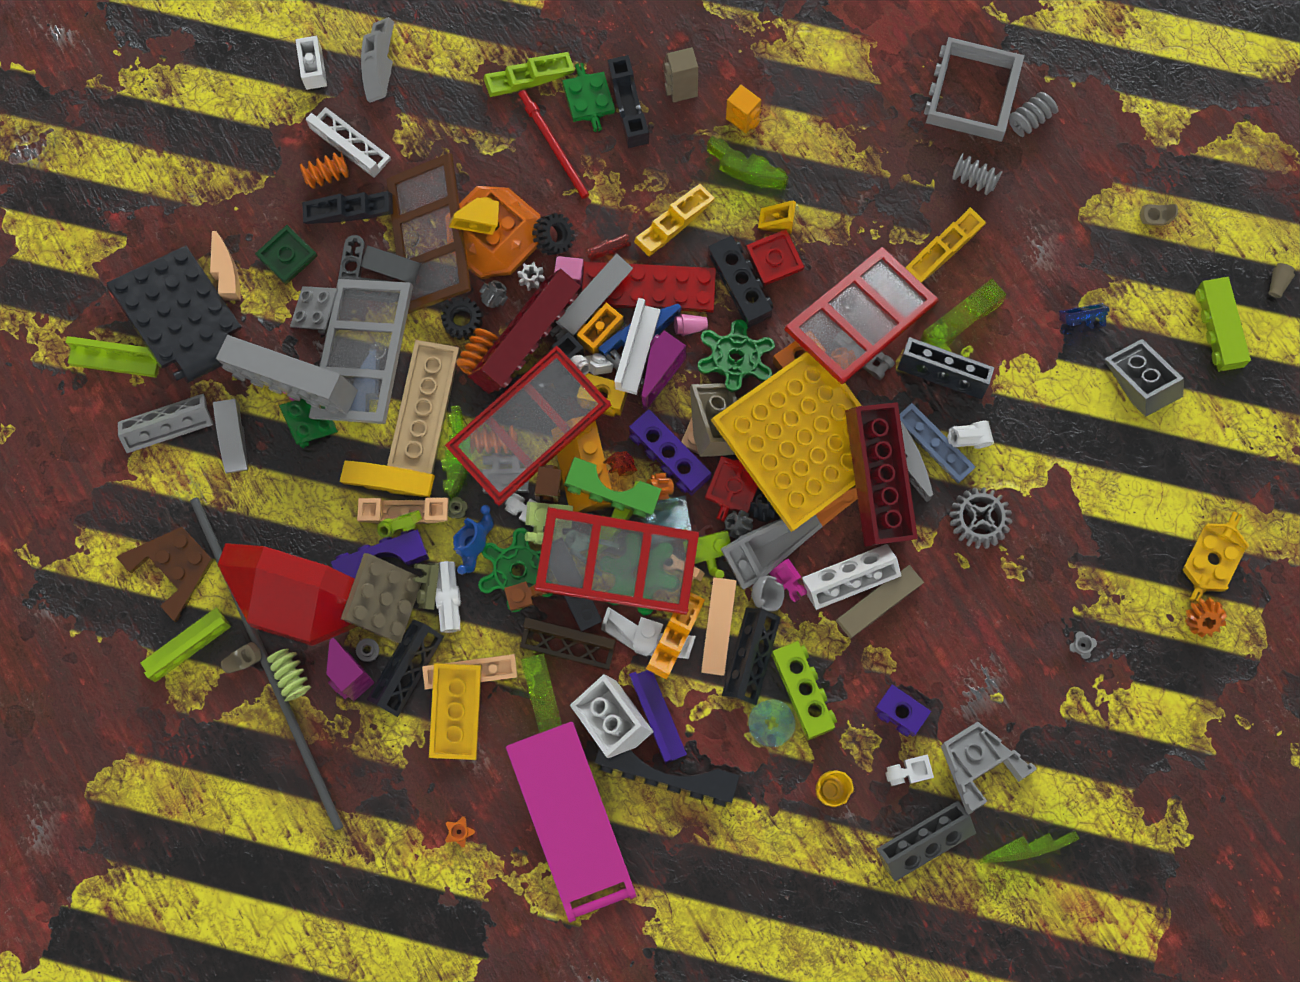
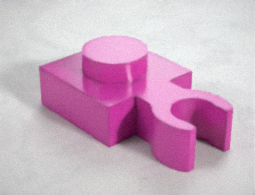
M789 559L781 562L769 573L777 578L775 581L783 584L784 590L787 589L789 591L792 601L800 600L797 591L801 597L807 594L805 587L797 582L801 576Z

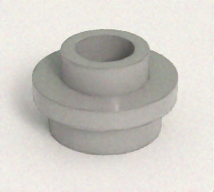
M363 639L357 644L356 654L362 661L371 662L379 655V645L373 639ZM371 646V652L365 654L363 652L364 648Z

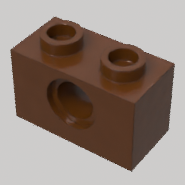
M554 465L539 467L535 487L536 502L559 504L562 488V470Z

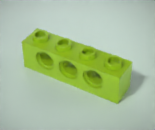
M799 641L772 651V658L807 740L833 731L837 720L833 711H828L825 702L828 700L823 688L819 689L815 681L818 680L815 668L813 666L809 667L806 660L809 658L806 647L804 645L800 646ZM792 663H799L802 666V672L799 674L791 672L790 665ZM802 684L809 685L811 694L802 695L799 692V686ZM810 706H817L821 711L820 716L812 717L808 713V708Z

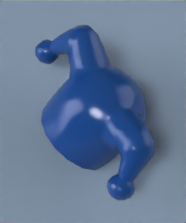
M483 505L480 509L483 514L481 521L476 523L466 518L464 520L465 526L453 537V550L462 557L463 565L457 568L458 573L461 575L475 570L477 557L486 546V536L494 527V520L488 505Z

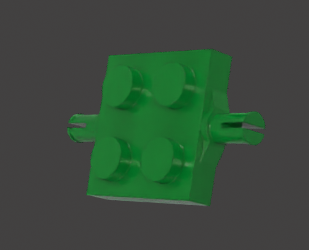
M578 63L575 65L578 76L562 80L573 122L581 120L591 121L593 131L597 132L598 128L599 132L602 130L599 119L605 115L615 113L605 73L586 74L584 64L580 63L579 66Z

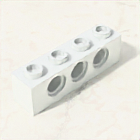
M885 544L804 576L802 579L807 590V596L817 610L901 576L897 557L890 547Z

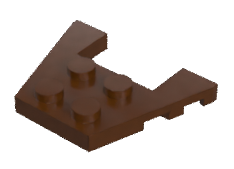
M183 527L116 557L131 574L150 558L178 590L160 606L174 622L179 620L180 613L185 605L189 603L192 593L197 585L199 586L214 561Z

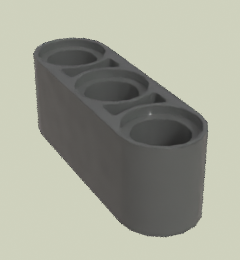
M367 245L361 267L415 285L421 263Z

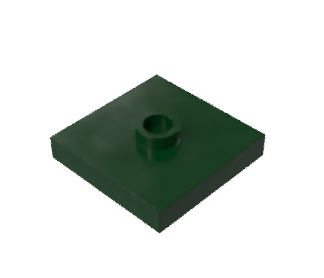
M288 225L282 228L255 253L256 257L285 285L318 256Z

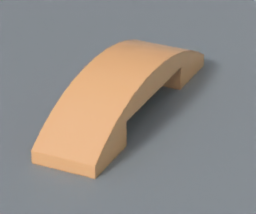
M359 498L357 521L379 524L386 518L395 519L400 515L419 510L422 519L416 524L448 521L449 499L382 500L381 498Z

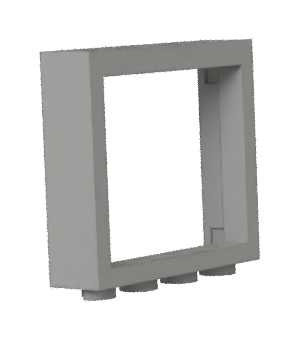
M948 37L946 46H941L939 57L943 58L942 63H937L934 76L938 77L937 82H932L929 95L933 96L932 101H927L924 111V114L928 115L926 123L1002 142L1024 55ZM950 55L1011 69L997 126L936 111Z

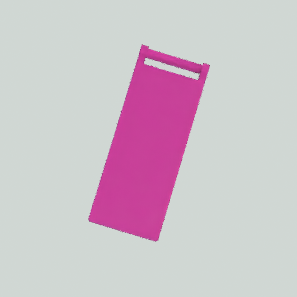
M568 722L507 745L506 749L569 923L575 921L576 917L629 897L630 899L637 897L574 723ZM624 882L626 886L625 889L573 909L570 904L574 900Z

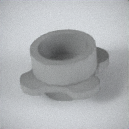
M1077 632L1075 634L1076 639L1069 645V649L1073 653L1077 652L1083 659H1088L1091 656L1090 652L1096 647L1097 641L1085 635L1084 632Z

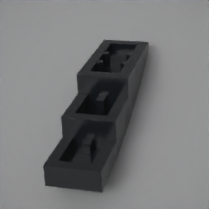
M389 191L371 195L362 192L349 196H344L340 193L302 202L303 223L305 224L355 221L393 214L392 193Z

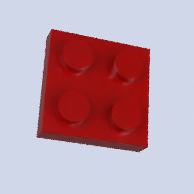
M787 229L746 245V250L763 286L804 270V265Z

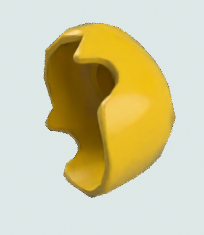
M834 770L824 773L819 778L815 790L817 798L824 805L837 807L847 803L854 791L852 779L846 773Z

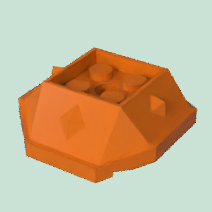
M476 186L459 203L460 209L477 197H488L494 201H499V228L494 231L493 235L463 230L468 268L480 279L511 275L537 249L536 246L539 243H534L533 239L536 238V235H532V231L537 230L533 227L541 216L509 188ZM450 214L447 216L448 244L454 242L452 228L449 227Z

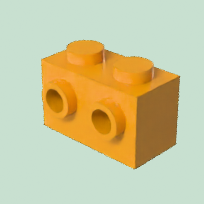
M606 302L602 308H598L594 312L592 319L587 324H583L578 330V342L590 354L599 353V347L615 335L624 325L623 316Z

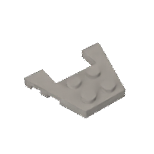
M979 722L971 725L941 745L968 815L987 802L973 783L977 778L1002 762L1018 782L1037 770L1032 763L1027 764L1023 761L1018 752L1015 750L1011 751L1001 743L1002 740Z

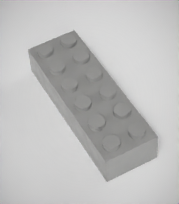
M227 335L216 357L223 364L222 368L233 373L232 376L238 380H251L250 382L260 388H263L264 385L268 386L269 390L277 394L282 392L288 393L287 396L296 401H300L302 398L306 400L307 404L316 408L319 405L324 406L325 410L336 415L338 412L347 415L358 392L341 374Z

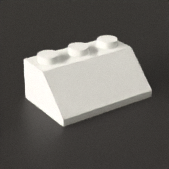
M605 674L570 704L607 758L636 748L654 732L618 682Z

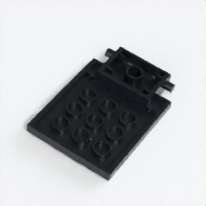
M187 246L181 247L106 283L107 288L160 368L163 369L173 363L178 369V371L172 373L175 381L184 378L187 383H190L223 366L216 357L227 335L241 330V325L222 297L219 296L218 291Z

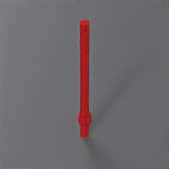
M526 90L520 91L518 95L526 106L527 114L534 119L581 198H587L590 194L539 113L538 105L531 100Z

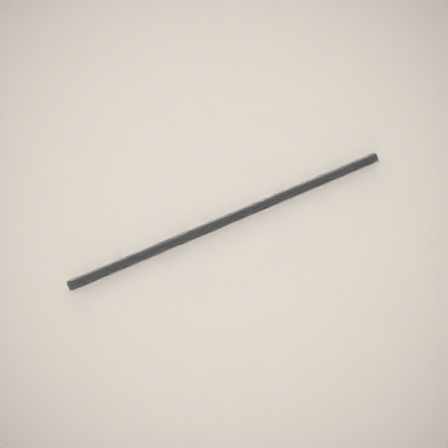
M193 498L190 500L191 505L218 564L222 554L221 547L199 498ZM227 584L251 641L260 649L262 656L260 662L335 831L340 830L344 826L289 702L285 701L287 697L281 695L283 688H279L277 685L279 680L274 678L276 672L270 669L272 663L267 661L269 656L258 631L247 623Z

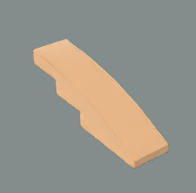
M713 577L701 673L721 676L725 674L737 580Z

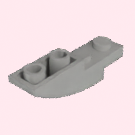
M389 17L373 23L371 33L363 36L361 52L362 79L366 98L370 103L386 97L393 64V61L387 55L394 21Z

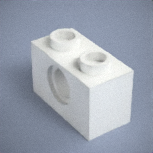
M312 36L296 39L300 74L306 90L326 87L327 81L323 53L318 37Z

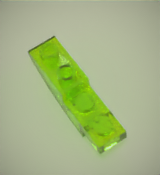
M712 136L708 140L707 152L720 160L719 170L748 184L765 188L785 189L787 187L788 176L786 172L779 167L775 168L769 164L765 157L752 153L747 159L741 151H735L730 148L723 139H717Z
M460 405L451 406V414H447L448 426L452 427L453 435H449V441L465 428L463 427V415ZM469 437L459 448L471 460V437ZM445 450V458L441 459L442 470L446 471L447 479L443 480L444 493H448L452 500L461 491L468 471L449 450Z

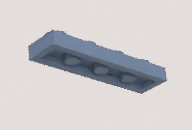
M913 403L900 413V420L907 428L911 437L958 484L975 469L976 466L957 447L949 444L948 438Z

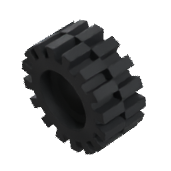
M554 213L543 216L536 221L537 224H534L533 228L537 230L532 231V235H536V238L533 240L534 243H539L536 247L538 249L542 248L541 252L543 254L556 255L569 250L568 248L572 247L573 244L571 242L574 241L575 237H571V235L575 234V231L570 229L573 225L572 223H567L569 219L567 217L563 218V214ZM551 226L554 227L557 232L556 243L552 240L550 236Z
M459 297L458 301L453 298L451 299L452 303L447 302L446 308L442 309L443 315H441L443 326L447 334H450L452 338L457 337V340H461L464 337L465 340H469L468 336H475L474 330L480 328L483 324L480 308L475 301L471 302L470 298L464 300L463 297ZM461 311L467 312L471 317L469 323L464 326L454 323V316Z

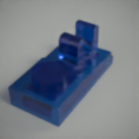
M1099 303L1059 311L1060 320L1069 326L1080 325L1081 321L1086 320L1087 326L1092 329L1094 328L1093 322L1096 317L1099 318V324L1102 327L1106 326V315H1108L1110 309L1107 305Z

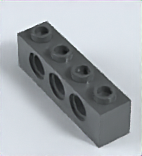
M956 801L878 847L877 852L884 868L892 879L897 881L975 835L976 831L970 815L967 814L959 801Z

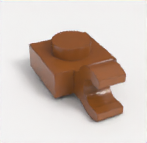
M527 582L504 588L511 611L534 605L532 598L547 594L546 592L534 591V585L528 587Z

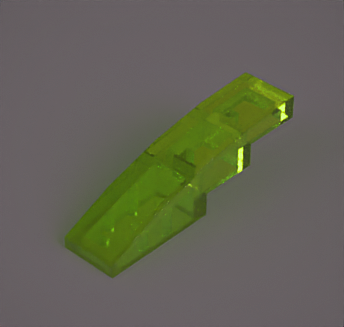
M1076 831L1069 832L1055 841L1050 833L1030 843L1026 841L1024 836H1021L978 860L980 864L1028 859L1058 850L1080 838Z

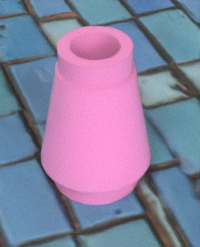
M680 314V316L674 318L675 333L685 336L707 330V317Z

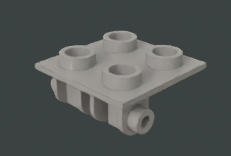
M302 286L290 327L317 329L318 333L326 335L338 289Z

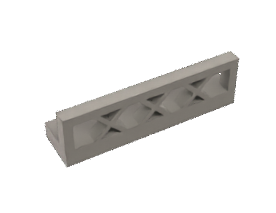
M204 393L119 421L118 437L126 453L213 425Z

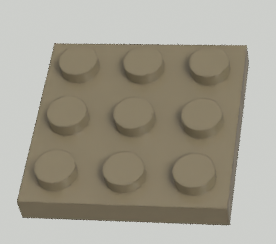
M364 553L341 620L395 643H401L417 598V592L421 586V583L413 581V577L419 576L371 554Z

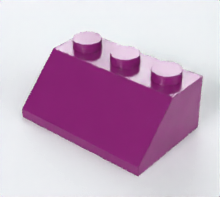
M335 638L329 640L326 674L331 680L328 684L344 699L349 697L355 701L375 682Z

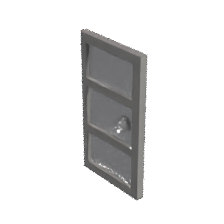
M338 279L336 287L338 291L331 310L320 367L341 374L358 392L347 415L338 412L337 415L325 410L324 406L319 405L318 408L311 406L309 418L386 424L413 285L409 282Z

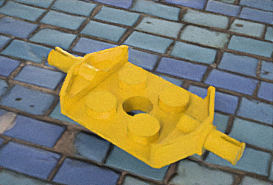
M1232 512L1228 523L1206 524L1203 527L1183 567L1184 573L1193 583V588H1195L1189 599L1190 601L1199 603V598L1202 597L1204 592H1222L1229 588L1228 584L1245 550L1249 547V544L1237 529V525L1242 518L1241 514ZM1213 553L1218 556V565H1213L1209 562V554Z

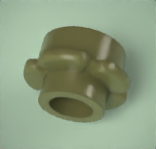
M454 497L451 501L449 500L448 516L452 519L464 517L468 509L467 503L462 501L460 497Z

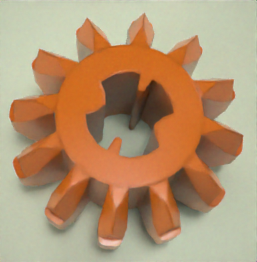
M1210 597L1205 602L1201 598H1199V603L1197 604L1191 602L1192 609L1186 610L1187 617L1185 622L1187 626H1189L1192 633L1198 634L1202 638L1206 634L1212 637L1215 631L1221 633L1220 626H1226L1225 618L1227 614L1221 603L1218 601L1214 602Z

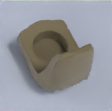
M1177 204L1144 205L1140 210V220L1146 225L1162 226L1169 224L1177 216L1178 207Z
M254 642L242 646L221 661L222 669L226 673H233L250 667L261 660L260 649Z

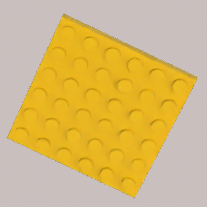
M808 352L799 356L711 419V422L791 532L856 485L845 411L862 405L846 383L840 384Z

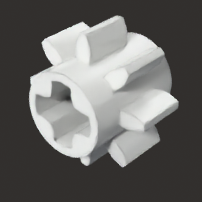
M535 262L532 265L524 263L523 270L517 272L518 277L521 278L519 280L520 286L526 285L528 291L535 287L538 289L540 281L543 282L545 280V276L541 275L544 272L543 267L537 268Z

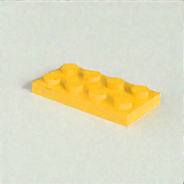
M434 663L429 758L477 759L482 665Z

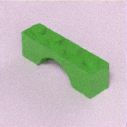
M576 457L572 460L563 485L568 487L567 491L573 494L580 495L581 492L590 495L589 499L595 502L602 503L603 500L610 502L612 508L624 511V508L632 510L634 516L643 519L646 516L651 517L653 515L661 492V488L639 481L636 486L627 491L618 492L610 490L600 481L595 464Z

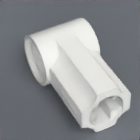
M979 421L966 426H953L949 429L947 436L949 444L953 447L974 446L975 449H980L994 444L989 421Z

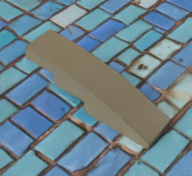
M910 565L900 571V577L882 584L836 620L850 639L882 617L888 610L924 583Z

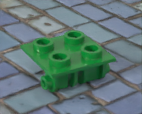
M304 399L279 405L296 444L300 445L301 448L308 446V441L338 433L333 420L309 418L311 405L307 404Z

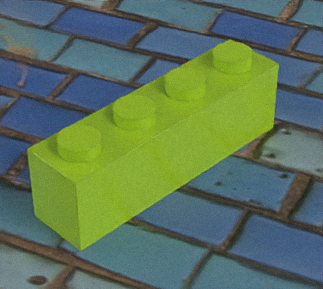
M1229 277L1202 281L1195 295L1197 302L1201 304L1202 322L1206 323V338L1208 344L1212 346L1213 364L1217 365L1218 372L1243 368L1251 361L1230 279Z

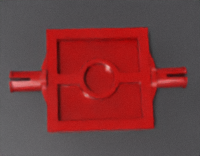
M721 456L705 499L720 506L716 519L720 521L721 518V522H725L729 510L749 512L750 502H753L758 486L740 460H731Z

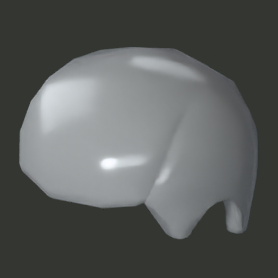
M763 575L752 586L751 597L757 608L774 612L778 611L782 606L784 586L775 581L776 577Z

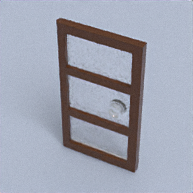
M447 153L386 178L388 191L392 193L393 200L391 219L396 255L421 263L415 285L412 284L413 289L408 314L471 291L463 230L449 227V222L454 213L460 210L453 155Z

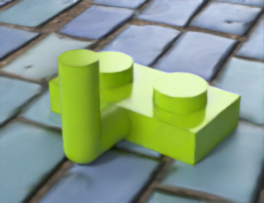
M724 530L698 538L695 564L706 561L709 574L715 578L724 577V572L717 568L715 558L724 556L721 548L731 543L728 531ZM688 541L683 542L685 555Z

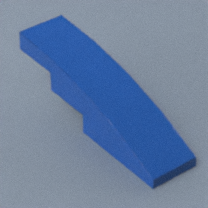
M679 304L660 309L661 313L654 337L665 330L674 321L675 317L680 316L681 306ZM630 325L617 332L599 347V354L605 357L607 354L611 356L610 351L614 349L617 351L621 346L624 348Z

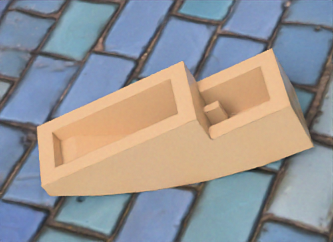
M212 231L210 273L215 280H218V294L224 301L241 300L240 282L235 262L217 231Z

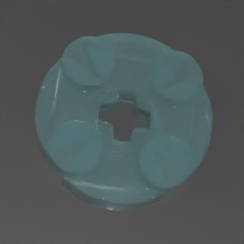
M774 699L766 700L756 705L748 719L750 735L757 743L765 747L782 746L791 738L795 730V718L791 709L785 703ZM771 717H774L778 727H773L770 730L765 720H770Z

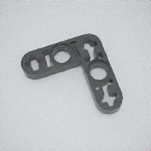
M349 236L344 243L338 279L387 281L361 277L363 268L361 263L366 251V245L360 236ZM355 242H358L360 247H356V256H353V249L351 246H353ZM349 262H356L357 268L350 272L346 270V265ZM346 291L345 298L396 303L399 300L400 293H392V296L389 297L384 292H381V296H379L380 292L367 295L364 291H359V293L357 291Z

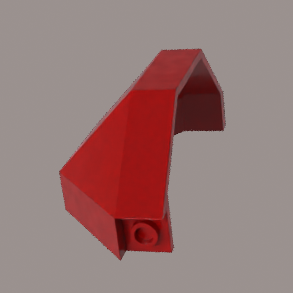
M225 543L217 565L247 623L252 628L314 646L358 627L341 620L355 578L327 565L269 547Z

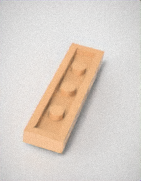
M515 654L445 663L482 665L481 682L518 677ZM434 665L422 666L425 690L433 689Z

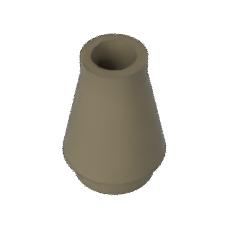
M1278 263L1273 268L1268 294L1281 298L1295 276V268L1287 264Z

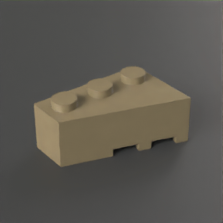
M693 47L667 53L662 64L667 96L671 95L672 102L698 97V64Z

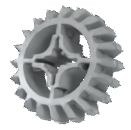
M985 487L981 489L980 493L977 488L972 489V494L967 490L964 491V497L958 496L956 499L958 503H953L951 506L955 511H951L949 514L951 518H954L950 521V526H957L953 533L962 534L959 537V541H963L964 538L968 539L967 546L975 542L976 549L980 548L981 543H983L985 549L989 548L990 542L996 546L998 539L1004 540V533L1010 531L1007 525L1012 523V519L1007 518L1012 514L1011 510H1004L1008 506V502L1001 504L1000 501L1003 496L999 495L995 498L993 496L995 494L994 490L986 494L987 490ZM983 502L988 505L986 507L981 508L976 506L975 504L972 505L971 503ZM964 509L968 512L967 515L971 519L968 527L963 519ZM993 510H995L998 516V527L994 525L995 522L991 518ZM987 512L984 516V520L982 519L981 521H978L976 524H974L977 520V517ZM980 528L985 530L986 532L989 531L990 533L977 534L973 531Z

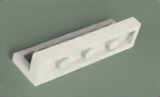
M326 107L317 117L311 113L306 118L308 126L312 131L338 151H342V154L374 178L391 160L388 154ZM326 116L330 117L333 120V126L329 127L322 120ZM347 130L349 132V139H345L337 131ZM353 143H364L366 151H360ZM369 155H379L383 159L377 164Z
M638 298L614 381L615 390L637 395L651 348L650 343L654 337L661 313L660 309L645 306V299Z

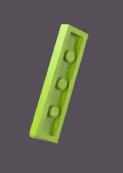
M69 336L66 338L65 343L71 348L68 359L70 366L157 378L159 365L147 347Z
M216 607L140 662L146 671L144 674L148 679L157 682L228 630L231 625Z

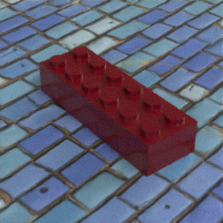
M561 268L548 276L468 377L488 394L495 390L498 392L502 387L505 388L513 379L511 374L515 370L519 371L526 363L524 358L538 348L539 343L537 341L541 337H546L553 328L550 325L564 315L566 311L563 308L567 304H572L578 297L576 292L581 286Z
M898 402L857 406L846 410L845 414L864 546L918 539Z

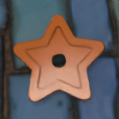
M463 816L455 823L446 822L449 834L445 841L447 843L456 841L464 848L466 838L473 835L475 831L467 827L466 818Z

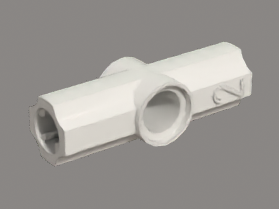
M439 562L435 601L436 607L439 609L440 632L454 633L461 631L459 614L461 599L456 580L455 562Z

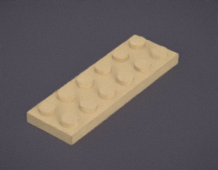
M415 340L387 466L433 474L457 366L456 360L459 357V347Z

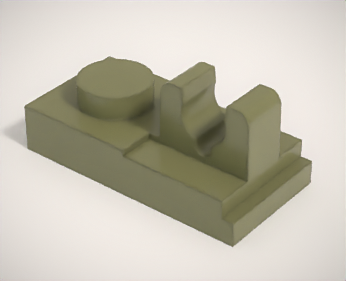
M415 564L414 568L421 569L424 572L421 577H413L414 582L422 583L421 590L417 592L418 608L434 610L439 564Z

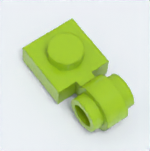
M417 510L400 515L395 519L386 518L382 520L377 526L378 534L386 538L392 537L398 529L408 531L415 528V524L422 519L420 511Z

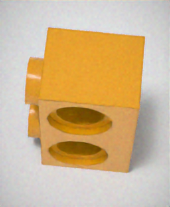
M740 85L727 99L726 119L747 134L750 129H755L761 120V99L743 85Z

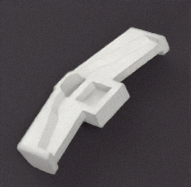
M608 607L601 630L634 650L635 653L647 657L653 655L663 634L661 633L663 624L641 617L639 624L636 625ZM688 635L677 658L689 659L696 636Z

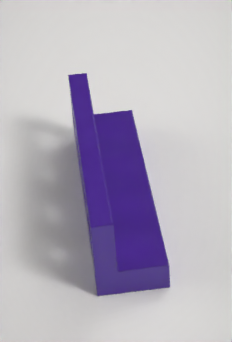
M649 670L638 674L636 672L629 674L648 724L654 731L653 736L664 763L668 764L687 756L654 674Z

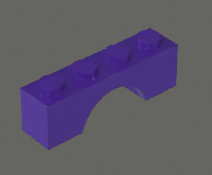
M411 529L401 532V535L395 538H383L379 541V544L374 546L364 545L357 549L358 552L340 554L336 556V560L331 561L333 569L355 578L364 553L371 554L380 559L394 557L403 561L408 567L428 560L429 556L418 529Z

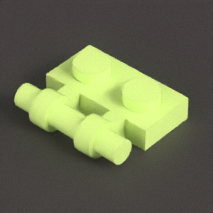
M527 502L525 525H534L533 532H526L525 540L533 541L534 544H542L543 526H545L548 507L573 511V506ZM555 520L552 542L561 537L565 542L566 535H563L562 531L563 528H571L572 521Z

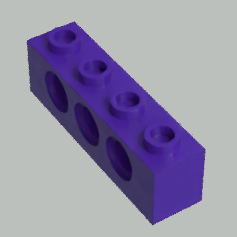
M650 409L629 426L630 439L637 446L641 444L646 449L645 454L653 462L656 460L661 465V471L666 473L667 477L672 476L677 481L676 486L684 494L688 492L692 496L711 479V472ZM655 434L659 439L656 442H650L647 440V437ZM666 450H671L675 455L672 458H665L662 453ZM687 466L690 472L681 474L678 472V468Z

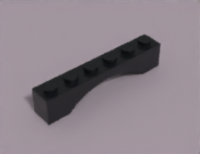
M599 747L595 765L599 766V771L608 774H612L613 771L622 773V778L635 781L636 777L644 779V784L652 787H658V784L668 786L667 791L680 794L681 790L689 792V797L703 801L704 797L713 799L712 804L721 807L732 804L740 776L720 769L695 776L669 775L651 768L642 762L631 750L607 758Z

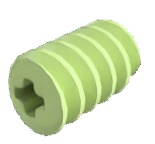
M289 649L279 650L267 658L269 663H273L270 669L276 672L274 678L280 680L277 684L278 687L284 688L281 691V695L287 697L285 701L296 699L304 695L311 688L310 685L303 686V683L308 679L307 677H299L304 672V669L295 668L301 662L300 660L292 661V658L297 653H289Z

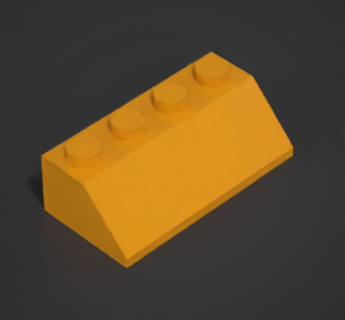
M585 416L571 419L566 423L572 428ZM594 421L557 454L560 470H562L563 483L566 480L572 460L576 457L595 464L600 481L604 486L612 490L596 421ZM559 427L551 430L554 444L565 435ZM564 486L568 505L573 506L574 512L587 513L611 507L610 502L604 500L602 503L595 502L589 499L590 495L582 492L580 495L573 494L567 491L568 487Z

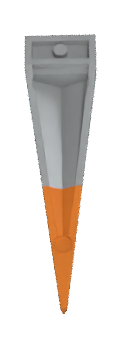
M856 486L846 491L792 532L783 520L779 519L739 536L737 540L721 548L740 587L744 590L754 584L761 576H766L808 538L858 499Z

